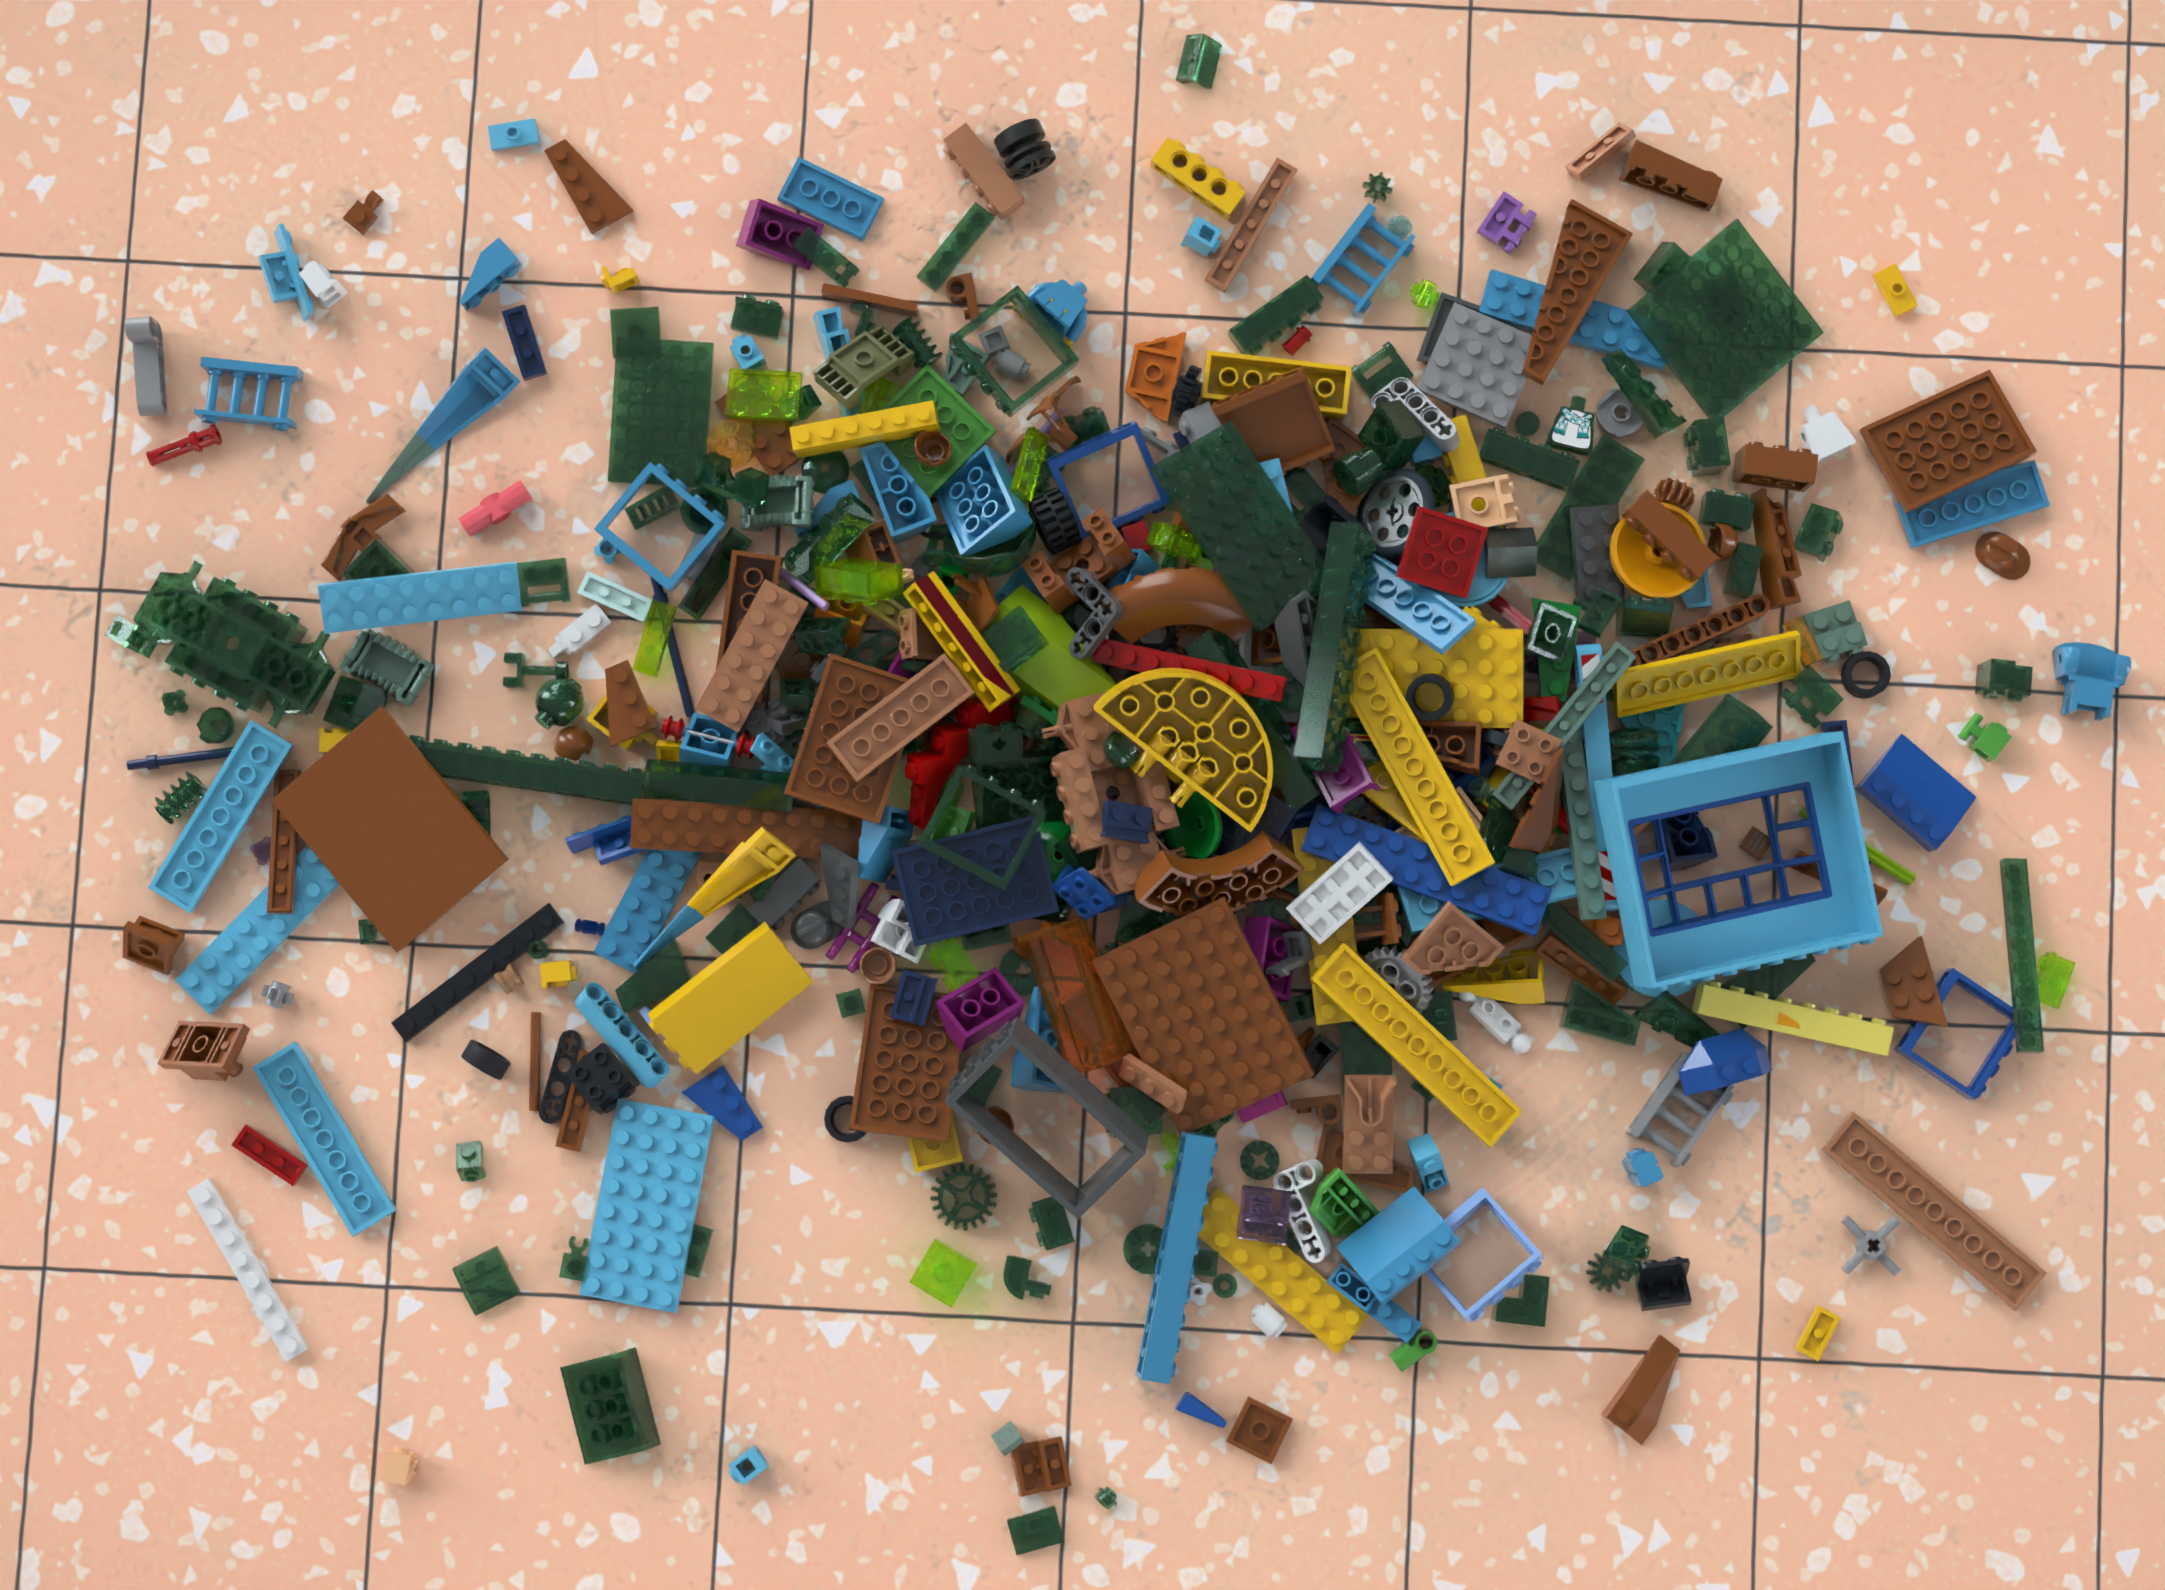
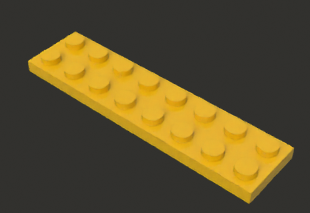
M1795 630L1629 667L1613 685L1614 714L1617 718L1799 678L1801 677V634Z
M1309 827L1291 829L1294 856L1305 868L1297 876L1299 895L1334 865V863L1301 852ZM1353 916L1321 944L1309 934L1314 958L1308 961L1310 979L1342 943H1345L1357 954ZM1311 982L1316 1025L1353 1021Z
M1216 1187L1208 1196L1207 1205L1203 1206L1202 1211L1204 1224L1202 1230L1198 1232V1237L1338 1354L1369 1316L1351 1300L1328 1284L1324 1277L1266 1228L1263 1227V1229L1260 1228L1257 1231L1248 1232L1246 1229V1211Z

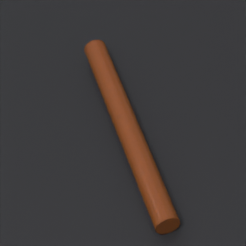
M531 1012L529 1111H539L541 1012Z

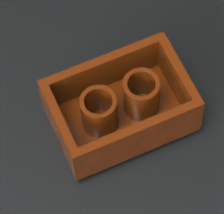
M1752 441L1749 444H1745L1735 455L1732 482L1805 492L1815 483L1819 454H1813L1809 449L1787 450L1788 447L1783 445H1773V448L1765 447L1761 442Z

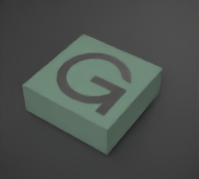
M1009 1421L991 1435L1004 1456L1025 1441L1012 1421Z

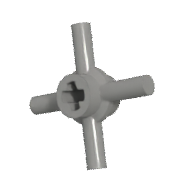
M1849 1215L1841 1220L1842 1224L1857 1238L1855 1244L1857 1252L1841 1267L1847 1275L1864 1259H1878L1893 1276L1899 1273L1901 1269L1885 1253V1238L1900 1224L1896 1217L1893 1216L1877 1232L1872 1230L1863 1231ZM1868 1241H1874L1872 1244V1246L1874 1247L1873 1250L1868 1249Z

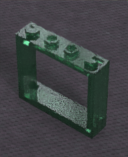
M1018 285L958 330L949 340V348L953 351V355L956 358L960 357L965 363L966 371L972 377L976 376L981 382L980 387L988 396L991 394L996 400L995 405L998 410L1001 409L1010 418L1075 368L1079 361L1075 353ZM1010 302H1012L1062 363L1015 401L1008 396L962 340Z
M968 764L965 768L959 765L917 845L1007 892L1041 829L1048 812L1044 810L1045 805L1035 799L1029 802L1022 798L1024 794L1012 787L1008 791L1000 787L1002 782L991 776H988L987 779L979 776L980 771ZM963 777L1036 814L1031 827L1003 878L930 840Z

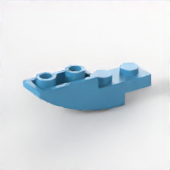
M1342 1262L1327 1280L1328 1284L1407 1344L1422 1326L1421 1322L1392 1300L1382 1306L1360 1277Z

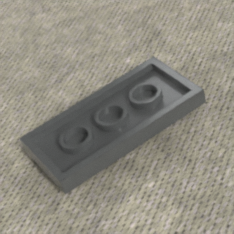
M1618 504L1569 508L1576 605L1625 601L1624 584L1617 577L1610 559V540L1619 522Z

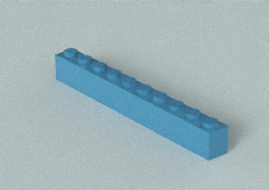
M1181 1131L1135 1373L1141 1380L1170 1384L1171 1377L1175 1375L1176 1363L1174 1358L1175 1353L1179 1352L1181 1344L1178 1337L1180 1328L1182 1329L1185 1324V1314H1183L1185 1304L1188 1303L1190 1298L1188 1284L1189 1279L1192 1280L1195 1270L1192 1263L1194 1255H1197L1199 1250L1197 1237L1204 1224V1217L1202 1216L1203 1206H1206L1208 1202L1207 1184L1212 1180L1213 1176L1211 1163L1212 1158L1216 1157L1218 1150L1216 1138L1210 1135Z

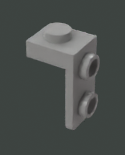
M1139 427L1145 442L1166 454L1157 469L1160 479L1164 481L1166 476L1171 477L1178 467V464L1175 463L1180 453L1177 450L1178 447L1168 440L1163 442L1156 437L1157 434L1147 427L1144 429Z

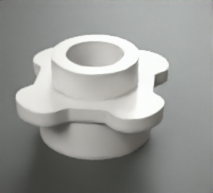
M1193 1277L1192 1280L1189 1279V1300L1195 1301L1198 1306L1205 1305V1298L1212 1290L1211 1285L1200 1282L1197 1277ZM1196 1289L1200 1290L1199 1294L1195 1293Z

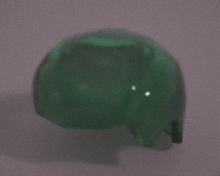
M210 707L202 713L197 723L200 731L198 737L208 744H221L229 740L235 730L232 714L222 707Z
M1112 731L1103 743V753L1113 766L1121 769L1129 768L1138 760V749L1117 731Z

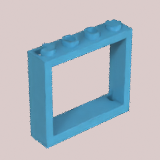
M649 462L594 530L672 594L728 526L723 522L726 518L715 509L713 512L709 511L705 507L707 502L699 495L695 494L692 497L686 492L688 487L678 478L675 481L667 476L670 472L660 463L655 466ZM652 474L714 524L670 578L666 577L608 529L610 524Z

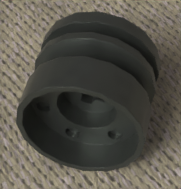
M1034 118L1018 122L1003 130L994 139V144L1000 156L1007 158L1004 162L1005 167L1009 169V176L1013 180L1024 179L1039 173L1056 159L1054 151L1051 150L1050 142L1042 141L1045 138V131L1039 119Z

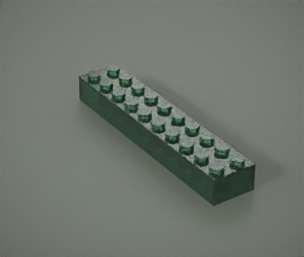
M1331 522L1294 749V757L1310 772L1338 773L1339 765L1343 762L1342 744L1347 737L1345 725L1351 711L1349 699L1350 694L1354 691L1353 674L1358 666L1356 655L1357 648L1361 645V624L1365 621L1364 603L1369 596L1367 584L1368 578L1372 575L1371 558L1376 551L1374 539L1359 522Z
M409 735L411 741L442 778L632 805L633 798H649L652 779L639 768L628 767V771H622V768L612 764H604L602 768L591 761L579 760V764H574L569 758L555 757V760H549L548 757H545L546 755L531 753L530 757H527L521 751L506 749V753H501L497 748L482 746V750H479L468 743L458 742L457 746H453L447 740L433 739L432 743L424 739V737Z

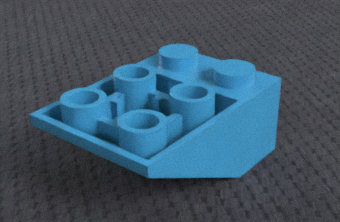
M885 806L879 825L862 820L857 860L860 862L859 878L885 883V879L888 878L895 866L892 850L906 847L913 835L914 825L908 822L909 810Z

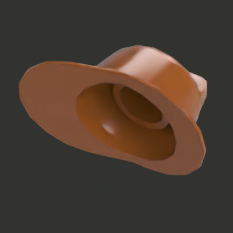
M1995 531L1988 532L1977 540L1975 555L1978 561L1986 568L2008 580L2019 579L2028 572L2030 555L2022 544L2010 536Z

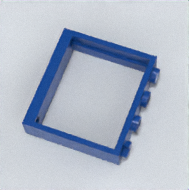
M1135 421L1126 423L1045 459L1056 487L1065 496L1080 531V541L1090 534L1087 530L1085 531L1059 468L1132 435L1159 498L1110 519L1117 530H1120L1122 524L1129 521L1131 524L1144 519L1143 515L1151 511L1153 514L1166 509L1165 505L1170 503L1140 428Z
M1949 968L1945 970L1936 984L1941 1003H1943L1954 984H1957L2010 1020L1968 1087H1965L1912 1051L1929 1023L1922 1024L1912 1021L1894 1051L1966 1099L1975 1100L1976 1097H1980L1982 1092H1985L1987 1088L1985 1083L1989 1077H1994L2000 1068L1998 1063L2002 1057H2006L2013 1048L2011 1043L2016 1036L2019 1037L2023 1033L2024 1023L2028 1017L1956 969Z

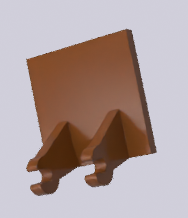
M955 573L952 576L953 579H956L954 583L971 593L967 601L954 595L952 596L980 635H982L1000 610L989 582L984 576L976 583L959 573Z
M1393 893L1376 896L1377 906L1363 907L1355 913L1380 911L1382 930L1355 933L1356 939L1380 936L1381 946L1399 943L1401 927L1396 921L1398 902L1394 898Z

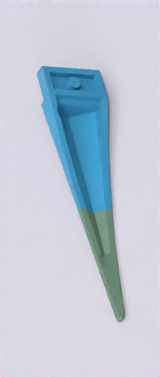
M483 347L464 366L368 496L366 503L373 501L435 450L501 402L521 381L489 350Z

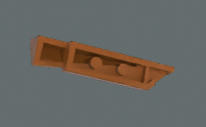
M1761 488L1750 495L1762 594L1770 602L1769 610L1801 602L1794 579L1802 576L1786 509L1780 502L1774 503L1768 498L1767 490Z

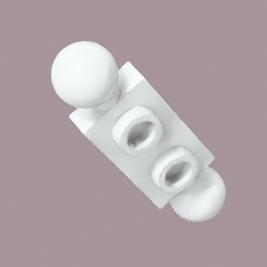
M1470 992L1458 993L1462 1001L1473 1004L1467 1011L1502 1044H1505L1510 1039L1514 1051L1525 1053L1530 1049V1038L1525 1034H1518L1516 1032L1521 1024L1494 999L1474 996Z

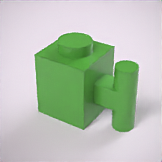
M1975 713L1958 734V737L1966 741L1970 735L1973 736L1975 739L1968 748L1986 762L1995 760L2012 736L2007 733L2008 730L2002 724L1997 722L1988 723L1981 728L1978 725L1983 720V717Z

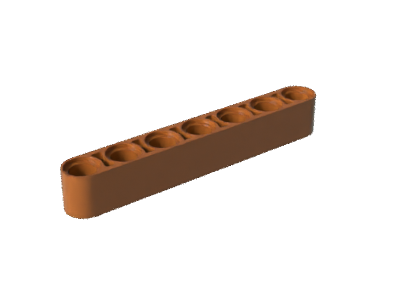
M1761 594L1751 596L1632 649L1630 652L1636 656L1631 663L1632 667L1677 657L1762 618L1769 611L1770 602L1766 596ZM1752 603L1758 604L1761 612L1754 611ZM1730 613H1736L1739 616V622L1733 621ZM1709 622L1717 625V632L1710 629ZM1687 632H1693L1697 637V641L1690 640ZM1666 641H1670L1675 645V651H1671L1666 647ZM1644 651H1650L1654 656V660H1648L1644 655Z

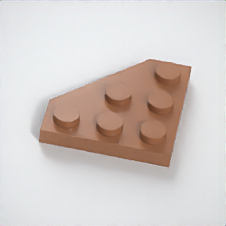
M1448 901L1400 958L1420 975L1442 970L1447 972L1463 970L1465 967L1489 966L1505 947Z

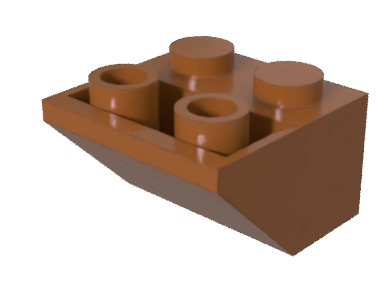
M885 520L861 528L841 540L858 586L882 578L888 572L895 573L903 569Z

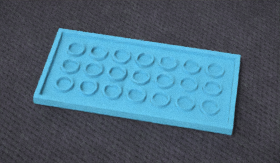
M618 1099L580 1295L672 1313L678 1312L715 1116Z

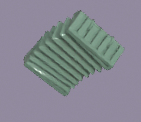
M776 474L775 477L768 475V477L761 476V480L754 478L753 482L749 480L742 481L740 530L762 532L763 528L768 530L769 526L780 527L781 525L811 528L813 523L812 514L814 513L812 509L814 504L812 496L814 495L813 486L815 485L812 477Z
M361 629L339 668L354 677L358 675L359 678H365L375 685L378 683V686L384 688L391 696H396V700L411 708L416 698L419 697L418 694L425 682L430 678L435 665L423 658L421 659V655L415 654V651L411 648L408 649L405 643L400 644L397 639L392 640V637L389 635L384 637L380 632L376 633L371 629Z

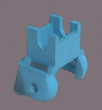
M2072 642L2056 646L2052 650L2055 679L2059 680L2060 685H2065L2061 715L2066 716L2069 712H2076L2077 709L2095 712V721H2101L2103 717L2109 718L2114 688L2125 685L2132 664L2131 658L2118 655L2108 648L2090 643Z

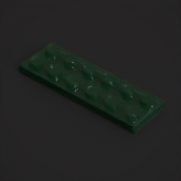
M1603 434L1538 539L1537 563L1570 582L1574 576L1569 508L1618 504L1645 458Z

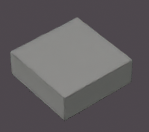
M1001 325L979 334L984 350L990 357L998 354L999 350L1004 352L1006 348L1010 349Z

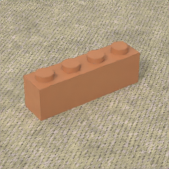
M964 123L943 139L945 147L943 152L950 161L953 159L959 165L957 169L965 180L967 178L970 179L973 183V191L979 198L984 197L988 203L986 207L994 217L998 215L1003 220L1025 204L1022 193L967 123Z

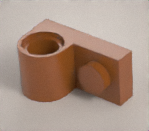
M972 272L951 277L946 283L948 299L954 304L967 303V305L963 306L965 320L970 319L971 327L981 325ZM954 286H961L964 288V291L956 295L951 292V289Z
M1340 1094L1289 1100L1290 1110L1296 1109L1297 1114L1311 1113V1108L1316 1107L1317 1118L1323 1124L1332 1125L1341 1118ZM1326 1106H1331L1335 1109V1116L1331 1120L1323 1117V1109Z

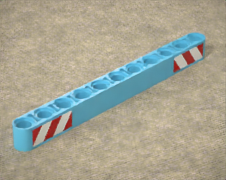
M1600 643L1574 646L1577 689L1602 659ZM1605 695L1580 725L1607 912L1619 911L1593 783L1594 781L1613 778Z

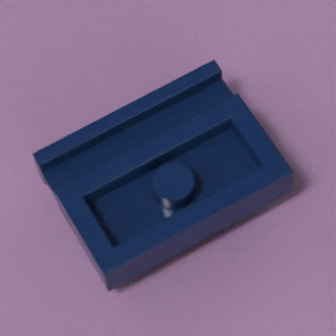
M1111 800L1104 801L1101 824L1103 830L1100 837L1149 844L1148 835L1151 832L1153 808Z
M903 970L890 1018L925 1027L938 979Z

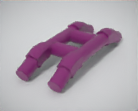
M874 882L870 883L856 909L855 926L860 918L873 925L866 938L853 931L855 927L850 929L843 927L825 955L828 959L834 960L847 939L859 945V949L846 967L851 973H855L860 965L863 954L874 944L870 940L881 920L866 910L879 889V885ZM891 895L888 902H890L893 899L900 898L895 895Z

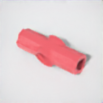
M520 480L500 493L496 492L485 497L479 506L458 519L471 537L491 524L495 525L504 521L511 515L512 511L530 501L532 497Z

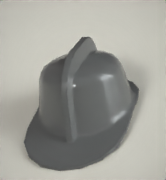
M823 901L799 913L791 923L790 933L793 941L798 946L804 949H814L835 939L843 929V926L832 920L829 901Z

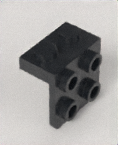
M1328 494L1313 504L1294 532L1293 539L1324 567H1328L1332 564L1346 541L1353 535L1359 534L1364 525L1358 521L1356 516L1341 506L1337 499Z
M605 1043L599 1044L567 1070V1076L590 1107L600 1115L611 1112L616 1107L618 1099L631 1096L636 1091V1087L640 1085L637 1079L627 1072Z
M1677 1256L1660 1262L1648 1260L1640 1265L1635 1285L1641 1311L1691 1305L1692 1300L1686 1279L1690 1267L1688 1258Z

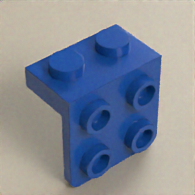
M1070 864L1062 869L1052 885V888L1085 920L1110 907L1116 900L1085 868L1080 867L1075 870Z

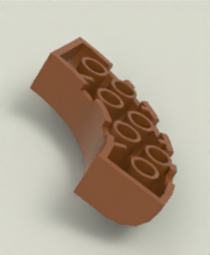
M1200 567L1158 569L1155 573L1134 576L1133 580L1122 585L1118 584L1108 590L1120 601L1123 607V613L1113 629L1130 644L1156 629L1177 624L1206 626L1225 634L1235 642L1260 619L1267 606V597L1247 582L1232 578L1224 572L1220 574ZM1105 603L1101 604L1105 605L1110 610L1108 614L1113 613V611L1111 610V605H1106Z
M1262 831L1253 840L1239 849L1213 858L1187 859L1161 850L1140 873L1135 885V896L1137 902L1159 912H1172L1175 916L1188 914L1225 896L1234 912L1246 908L1247 903L1266 899V894L1278 887L1284 888L1299 876L1305 868L1283 844Z

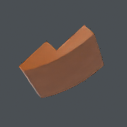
M1062 1436L1023 1443L1011 1451L1019 1496L1023 1497L1072 1486Z

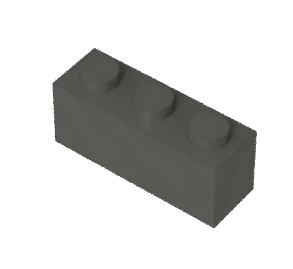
M799 857L770 886L768 891L765 890L766 895L761 902L755 900L747 910L760 924L765 921L771 929L773 928L776 931L786 921L784 917L790 911L795 913L803 905L801 900L807 894L812 896L821 887L818 884L821 879Z

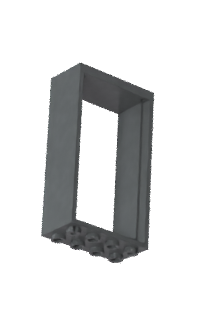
M1016 1017L1012 1022L1007 1021L1000 1028V1034L995 1039L991 1037L983 1045V1051L978 1056L974 1054L967 1061V1067L962 1072L957 1071L949 1080L951 1084L946 1089L945 1103L1072 1215L1079 1219L1146 1154L1149 1133L1023 1021ZM1011 1045L1124 1144L1079 1189L967 1091Z

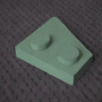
M951 332L949 336V352L946 356L947 366L943 379L960 396L965 397L991 358L985 352Z

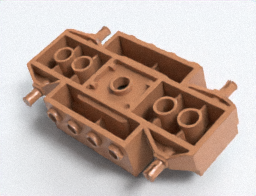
M1102 692L1069 700L1060 705L1057 724L1053 727L1043 728L1042 734H1046L1042 736L1044 739L1053 736L1060 737L1069 749V751L1061 752L1053 757L1050 768L1052 775L1057 777L1059 785L1057 787V795L1059 800L1064 803L1065 810L1063 811L1065 823L1071 829V846L1073 849H1076L1077 854L1098 849L1096 866L1088 872L1115 896L1134 891L1140 873L1161 850L1177 857H1186V852L1176 854L1184 851L1185 848L1182 846L1170 850L1155 835L1180 826L1174 803L1169 799L1172 795L1163 764L1160 761H1155L1143 778L1130 768L1143 754L1144 750L1094 710L1093 705L1106 693ZM1109 787L1117 791L1118 797L1115 800L1117 802L1153 808L1151 832L1148 835L1149 844L1100 837L1103 826H1101L1103 803L1109 800L1106 796V790Z

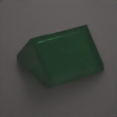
M1539 601L1525 645L1526 654L1563 664L1577 617Z

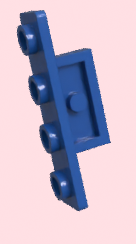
M631 815L623 816L606 824H600L584 832H577L565 838L573 854L595 847L601 866L647 850L630 849Z

